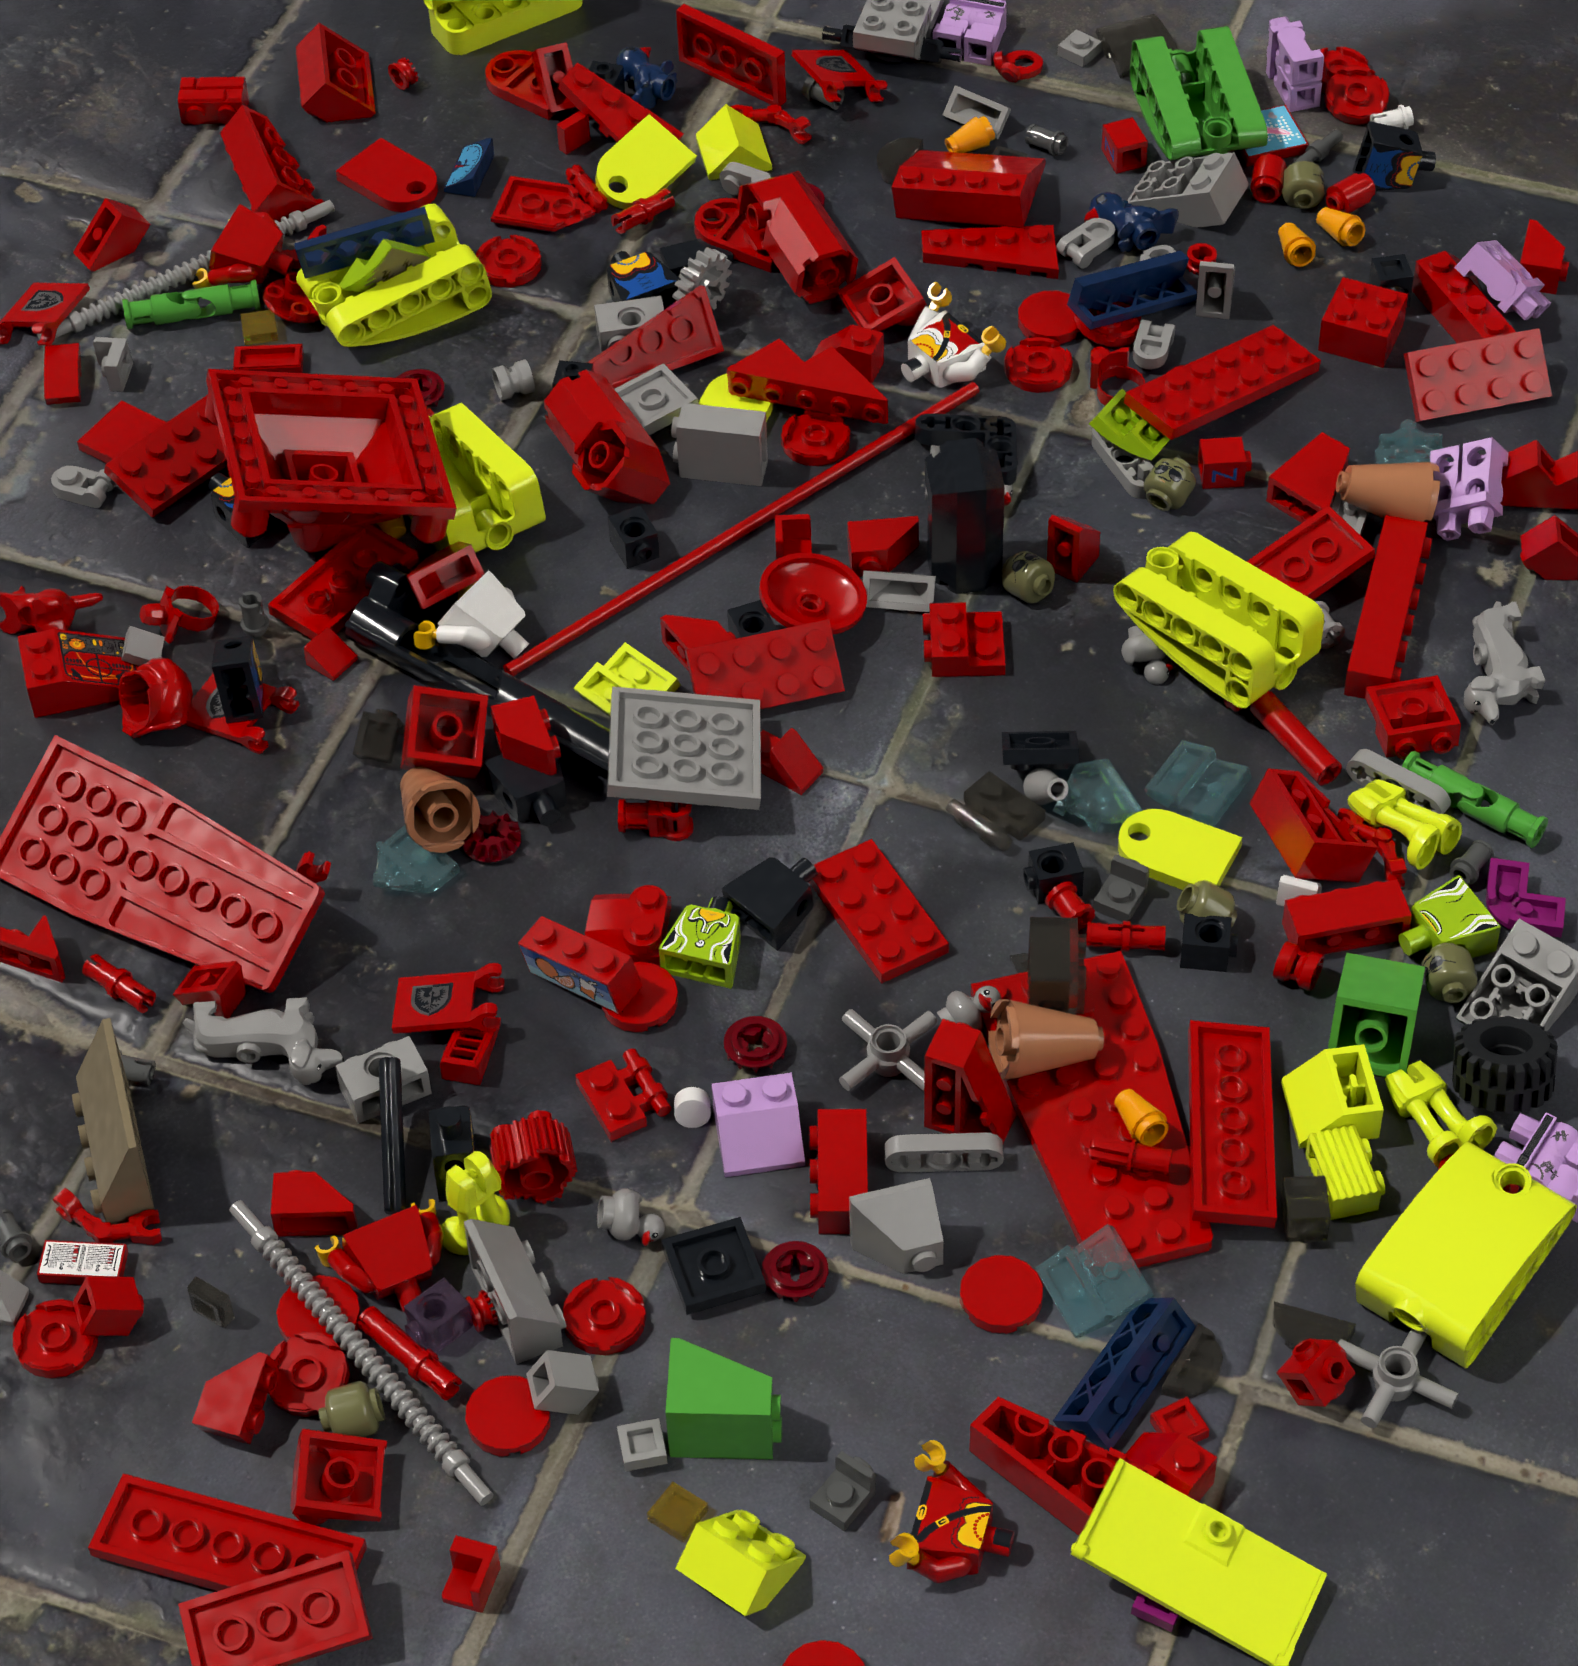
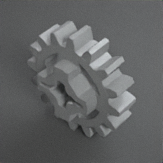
M706 247L704 252L697 251L696 259L689 258L688 267L681 269L679 275L681 280L675 282L678 290L673 294L672 298L678 301L702 285L706 288L711 308L715 310L717 308V300L721 301L726 293L724 288L729 287L730 284L726 282V279L732 274V271L728 269L731 261L726 259L727 256L716 249L712 250Z

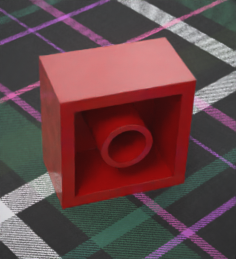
M1342 277L1321 320L1318 351L1384 368L1404 325L1408 294Z
M414 685L407 703L401 769L410 770L411 768L422 766L442 775L475 779L482 767L488 695Z

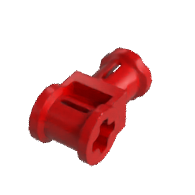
M619 799L618 831L649 829L650 837H664L671 841H682L693 833L694 824L689 816L692 811V804L678 803V812H675L674 802L649 800V803H627L625 799ZM674 821H677V831L674 830Z

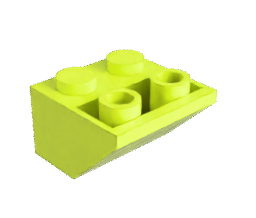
M1364 1044L1324 1049L1282 1078L1281 1084L1299 1149L1307 1147L1308 1135L1312 1132H1324L1327 1129L1333 1130L1335 1127L1340 1129L1342 1126L1348 1127L1351 1124L1356 1126L1360 1139L1365 1137L1367 1139L1379 1138L1384 1109Z
M734 1510L697 1523L675 1569L742 1615L747 1616L763 1610L769 1605L804 1563L806 1555L794 1548L795 1543L790 1538L779 1533H772L761 1526L760 1520L754 1514L745 1510Z

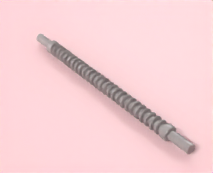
M327 200L303 212L296 210L289 214L288 219L283 216L281 222L274 221L284 234V239L285 234L291 236L293 235V230L300 232L306 229L307 224L335 212L333 203ZM211 250L207 251V256L200 254L198 260L192 257L189 264L186 261L182 262V267L175 265L173 271L166 269L165 275L158 273L156 279L150 276L147 283L142 280L140 281V286L133 284L132 290L124 288L123 294L116 292L114 298L107 296L105 302L100 299L98 300V305L91 303L89 309L82 307L80 313L78 311L71 312L57 328L55 338L71 331L78 333L85 329L86 324L91 327L94 320L100 323L102 321L101 317L108 319L110 318V313L117 315L119 309L124 311L122 299H128L129 302L144 300L145 297L150 299L152 294H161V290L168 292L169 286L176 288L178 282L185 284L187 278L190 281L194 280V275H196L197 270L200 268L209 272L211 270L209 269Z
M242 1200L233 1203L229 1211L252 1237L251 1244L259 1253H263L265 1260H270V1267L277 1269V1275L284 1277V1283L291 1285V1291L298 1293L300 1301H305V1308L312 1310V1316L319 1318V1324L327 1326L326 1332L334 1334L333 1340L336 1343H341L340 1349L342 1351H348L347 1357L349 1359H355V1366L362 1368V1375L370 1376L369 1383L371 1385L377 1384L378 1392L384 1393L383 1399L386 1402H391V1409L399 1410L398 1417L406 1419L405 1425L409 1428L414 1427L413 1434L421 1436L420 1443L423 1445L429 1444L427 1451L429 1453H436L435 1460L442 1462V1469L450 1477L456 1476L479 1505L487 1504L494 1494L469 1466V1457L461 1449H457L456 1442H448L450 1435L448 1433H441L442 1426L434 1424L435 1418L432 1415L426 1416L427 1408L419 1407V1399H412L413 1392L405 1390L406 1384L403 1381H398L396 1373H390V1365H383L384 1358L376 1356L377 1350L373 1347L368 1348L369 1341L362 1339L360 1331H354L355 1324L348 1322L346 1314H340L341 1308L333 1306L334 1300L332 1298H326L327 1292L324 1289H319L320 1284L317 1281H312L313 1276L311 1273H305L306 1267L304 1265H298L299 1259L297 1257H291L292 1251L289 1248H284L285 1243L282 1240H278L277 1233L270 1226L264 1227Z

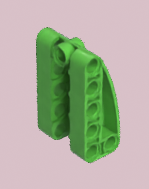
M1228 26L1199 30L1196 48L1191 52L1182 49L1173 51L1171 48L1168 49L1163 36L1133 40L1130 61L1132 89L1151 134L1159 148L1170 161L1188 156L1204 157L1213 153L1226 154L1231 151L1267 145V126Z

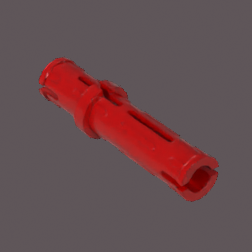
M370 1306L359 1316L361 1321L357 1322V1327L408 1369L409 1376L416 1381L421 1380L444 1401L456 1395L460 1387L455 1384L461 1385L462 1380L442 1365L434 1351L430 1348L424 1349L400 1327L390 1321L377 1307Z

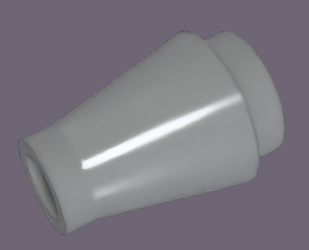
M1047 768L1032 770L1026 776L1023 785L1025 796L1035 805H1045L1053 801L1063 800L1069 790L1067 782Z

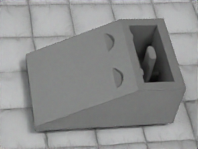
M1235 152L1226 154L1213 153L1196 158L1188 156L1180 160L1166 162L1159 160L1148 166L1147 171L1135 186L1127 201L1128 204L1133 206L1141 205L1155 208L1158 211L1169 208L1178 209L1179 217L1177 222L1195 228L1223 225L1249 186V183Z
M1519 918L1459 1011L1456 1019L1464 1024H1472L1474 1020L1487 1019L1490 1016H1511L1517 1019L1530 1020L1533 1024L1543 1026L1545 1028L1544 1031H1548L1578 993V951Z

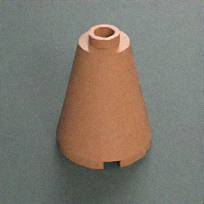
M1433 462L1349 465L1345 472L1340 471L1338 475L1336 492L1341 493L1342 501L1383 519L1385 515L1421 522H1424V520L1432 521L1440 489V481L1433 480V471L1440 472L1437 463Z
M422 766L411 768L403 775L400 782L405 826L411 839L423 849L438 853L449 852L465 844L463 840L471 832L474 834L478 828L481 814L478 800L473 792L466 785Z
M999 999L995 1002L991 1011L990 1019H998L996 1031H989V1051L998 1072L1002 1073L1000 1075L1002 1080H1012L1091 1060L1096 1057L1098 1051H1101L1104 1046L1103 1029L1098 1027L1096 1021L1092 1018L1009 999Z

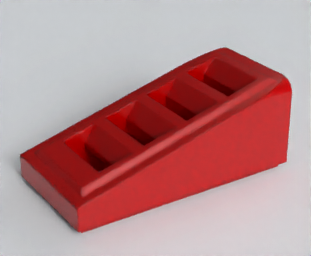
M475 1028L454 1029L440 1061L442 1079L481 1085L499 1029L493 1033L483 1032ZM466 1035H471V1036L483 1037V1039H482V1040H477V1039L465 1038V1036H466ZM462 1045H464V1046H470V1047H476V1048H478V1049H477V1050L466 1049V1048H462ZM459 1056L471 1057V1058H473V1060L461 1059V1058H458V1057H459Z

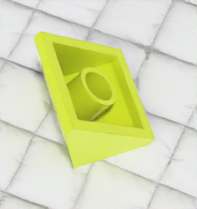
M727 104L696 133V141L709 180L719 179L720 173L730 162H738L762 171L772 170V164L759 124Z

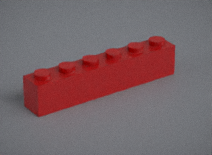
M1385 515L1347 669L1344 695L1365 699L1366 687L1399 682L1401 679L1402 668L1396 666L1397 662H1405L1408 641H1403V636L1410 637L1412 633L1415 615L1409 614V611H1417L1421 589L1415 588V585H1423L1427 564L1421 563L1422 558L1429 559L1433 538L1426 537L1428 522Z

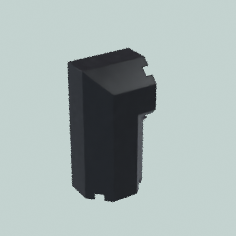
M976 438L949 440L939 447L940 452L935 457L931 453L925 458V484L928 494L927 561L930 576H936L935 583L939 585L940 581L948 584V590L955 594L985 591L990 586V580L995 575L997 579L1002 574L1005 487L996 450L991 447L990 451L985 449L983 442Z

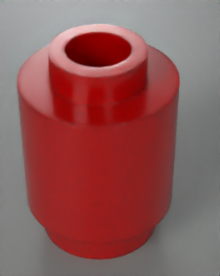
M1262 155L1255 161L1250 189L1254 198L1259 202L1272 203L1282 194L1284 170L1287 168V164L1277 155Z
M1354 173L1328 187L1326 191L1327 207L1350 214L1371 201L1376 192L1375 184L1369 175Z

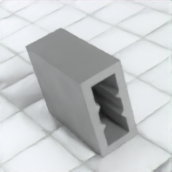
M683 403L679 417H673L671 436L677 438L673 450V462L678 463L679 477L762 486L768 463L766 412Z

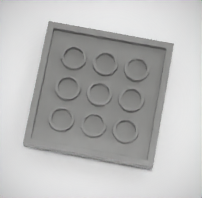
M612 686L607 797L759 810L761 801L760 700Z

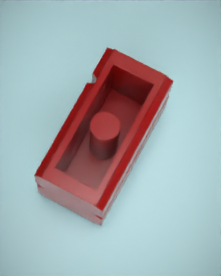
M181 77L178 107L182 124H227L242 105L246 107L249 105L245 77Z

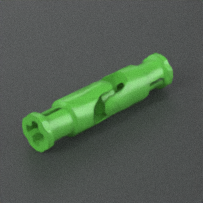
M251 280L250 284L233 287L224 284L191 289L180 293L151 295L150 299L129 302L128 299H122L127 329H133V326L137 324L154 322L155 325L179 322L184 319H199L233 314L234 310L252 307L256 310H261L256 280ZM199 298L209 300L211 303L204 308H200Z
M1411 751L1402 764V767L1442 787L1450 796V807L1459 809L1464 814L1503 834L1509 832L1525 840L1526 845L1530 848L1535 847L1539 843L1547 828L1548 818L1544 816L1536 817L1520 809L1519 803L1469 780L1464 775L1444 765L1436 766L1420 758V753L1416 751ZM1483 800H1486L1491 806L1481 807Z

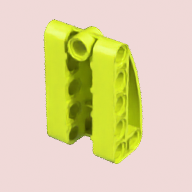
M423 0L429 11L430 27L433 36L447 52L453 55L470 53L574 12L582 6V0Z
M424 205L435 242L419 247L423 248L431 257L414 267L412 265L407 267L406 271L385 282L382 280L377 282V286L363 293L345 290L339 286L351 266L306 279L302 268L298 271L296 276L298 285L317 310L321 323L331 330L340 345L344 347L367 346L414 336L473 313L486 306L491 300L492 290L485 267L469 246L459 243L453 224L438 205Z
M463 403L436 413L432 417L429 416L457 508L454 520H449L445 537L440 541L431 543L437 551L458 541L471 544L475 553L487 547L492 550H500L509 545L515 534L546 520L540 486L532 468Z
M1196 532L1186 533L1168 547H1155L1147 553L1145 567H1139L1115 584L1113 588V594L1117 603L1148 638L1191 676L1239 708H1247L1273 687L1278 690L1285 689L1294 679L1297 669L1318 654L1321 649L1324 614L1315 601Z
M1467 1141L1445 1162L1417 1194L1365 1262L1355 1283L1356 1300L1359 1304L1389 1322L1397 1317L1408 1327L1419 1332H1425L1431 1337L1434 1350L1466 1369L1477 1358L1567 1229L1575 1215L1577 1205L1532 1179L1529 1171L1524 1166L1516 1163L1507 1164ZM1509 1184H1515L1523 1190L1516 1194H1510L1504 1191L1503 1188Z

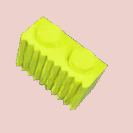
M1353 1124L1348 1127L1342 1126L1340 1129L1335 1127L1333 1130L1327 1129L1324 1132L1310 1133L1307 1140L1306 1160H1308V1164L1311 1167V1173H1313L1316 1180V1185L1318 1186L1319 1193H1321L1329 1219L1334 1220L1377 1211L1381 1195L1385 1194V1183L1379 1170L1373 1171L1370 1164L1372 1161V1151L1366 1137L1360 1139L1356 1126Z

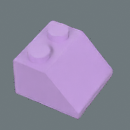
M792 1072L712 1084L713 1112L725 1177L805 1166L799 1110Z

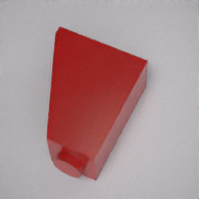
M1321 432L1269 476L1266 501L1301 523L1327 505L1332 507L1337 494V478L1340 471L1345 472L1348 467L1350 448Z

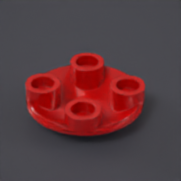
M289 272L285 278L273 281L265 288L263 293L264 303L272 313L280 318L297 323H310L320 320L317 310L296 281L298 272Z

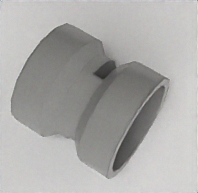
M526 359L515 362L509 369L503 365L492 368L494 386L501 401L512 398L514 392L522 393L523 395L535 392L533 375Z

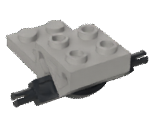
M867 0L856 26L844 25L843 29L824 26L823 32L825 33H822V40L840 42V46L846 49L870 52L876 58L887 63H903L910 59L940 64L942 59L961 62L962 57L958 55L963 54L962 48L946 47L943 41L931 39V32L944 0Z

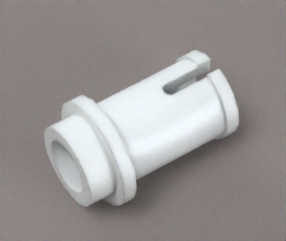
M1399 105L1398 109L1371 114L1370 122L1408 129L1409 126L1414 124V118L1410 106L1404 107V105Z

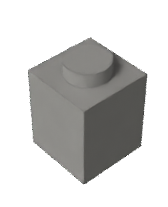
M546 1350L526 1373L535 1410L579 1415L599 1392L598 1378L595 1375L591 1356Z

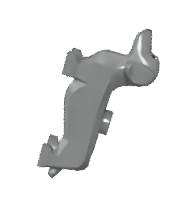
M1496 601L1493 608L1486 609L1472 620L1475 642L1473 649L1474 662L1476 665L1483 666L1487 676H1478L1470 682L1464 691L1463 703L1467 711L1481 714L1491 725H1494L1499 718L1498 704L1514 705L1523 697L1530 703L1537 704L1539 694L1535 689H1542L1545 683L1540 666L1527 668L1528 658L1514 639L1512 621H1520L1522 617L1517 602H1511L1508 605L1502 606L1501 602Z
M307 997L287 999L284 1012L276 1009H263L228 1019L222 1016H212L217 1009L216 1001L194 1002V1020L185 1018L182 1022L193 1034L195 1050L214 1058L237 1057L238 1060L245 1063L257 1062L260 1056L285 1055L289 1059V1069L292 1075L303 1085L319 1081L325 1070L344 1062L342 1054L337 1050L317 1048L318 1036L313 1025V1013L309 1012L310 1004Z

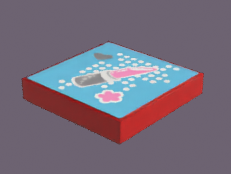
M1281 105L1261 110L1267 126V145L1238 150L1246 166H1252L1260 156L1266 154L1277 155L1282 159L1302 155L1306 152L1309 144L1287 106Z

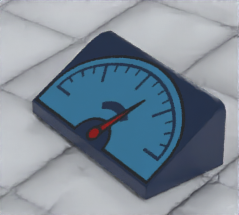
M486 138L463 147L444 186V192L476 196L494 157L492 138Z

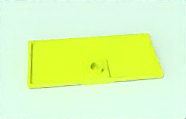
M1121 1458L1115 1464L1083 1531L1078 1536L1077 1541L1072 1544L1070 1555L1093 1566L1269 1666H1289L1295 1645L1327 1576V1573L1247 1530L1240 1523L1206 1504L1197 1502Z

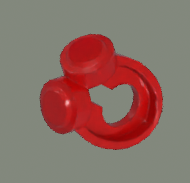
M1016 50L1003 56V51L994 52L993 61L995 69L1009 82L1016 83L1018 80L1035 77L1043 69L1042 57L1033 51ZM1021 58L1031 59L1034 62L1027 67L1015 65V62Z

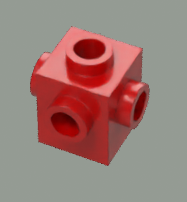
M1312 1338L1297 1344L1292 1351L1293 1355L1276 1372L1298 1405L1326 1407L1331 1400L1339 1397L1344 1392L1346 1383L1356 1374L1347 1360L1345 1350L1335 1340Z

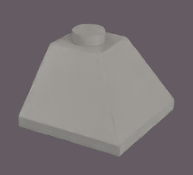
M930 1178L849 1197L850 1244L852 1250L903 1274L913 1271L925 1272L933 1269L935 1266L943 1265L944 1241Z

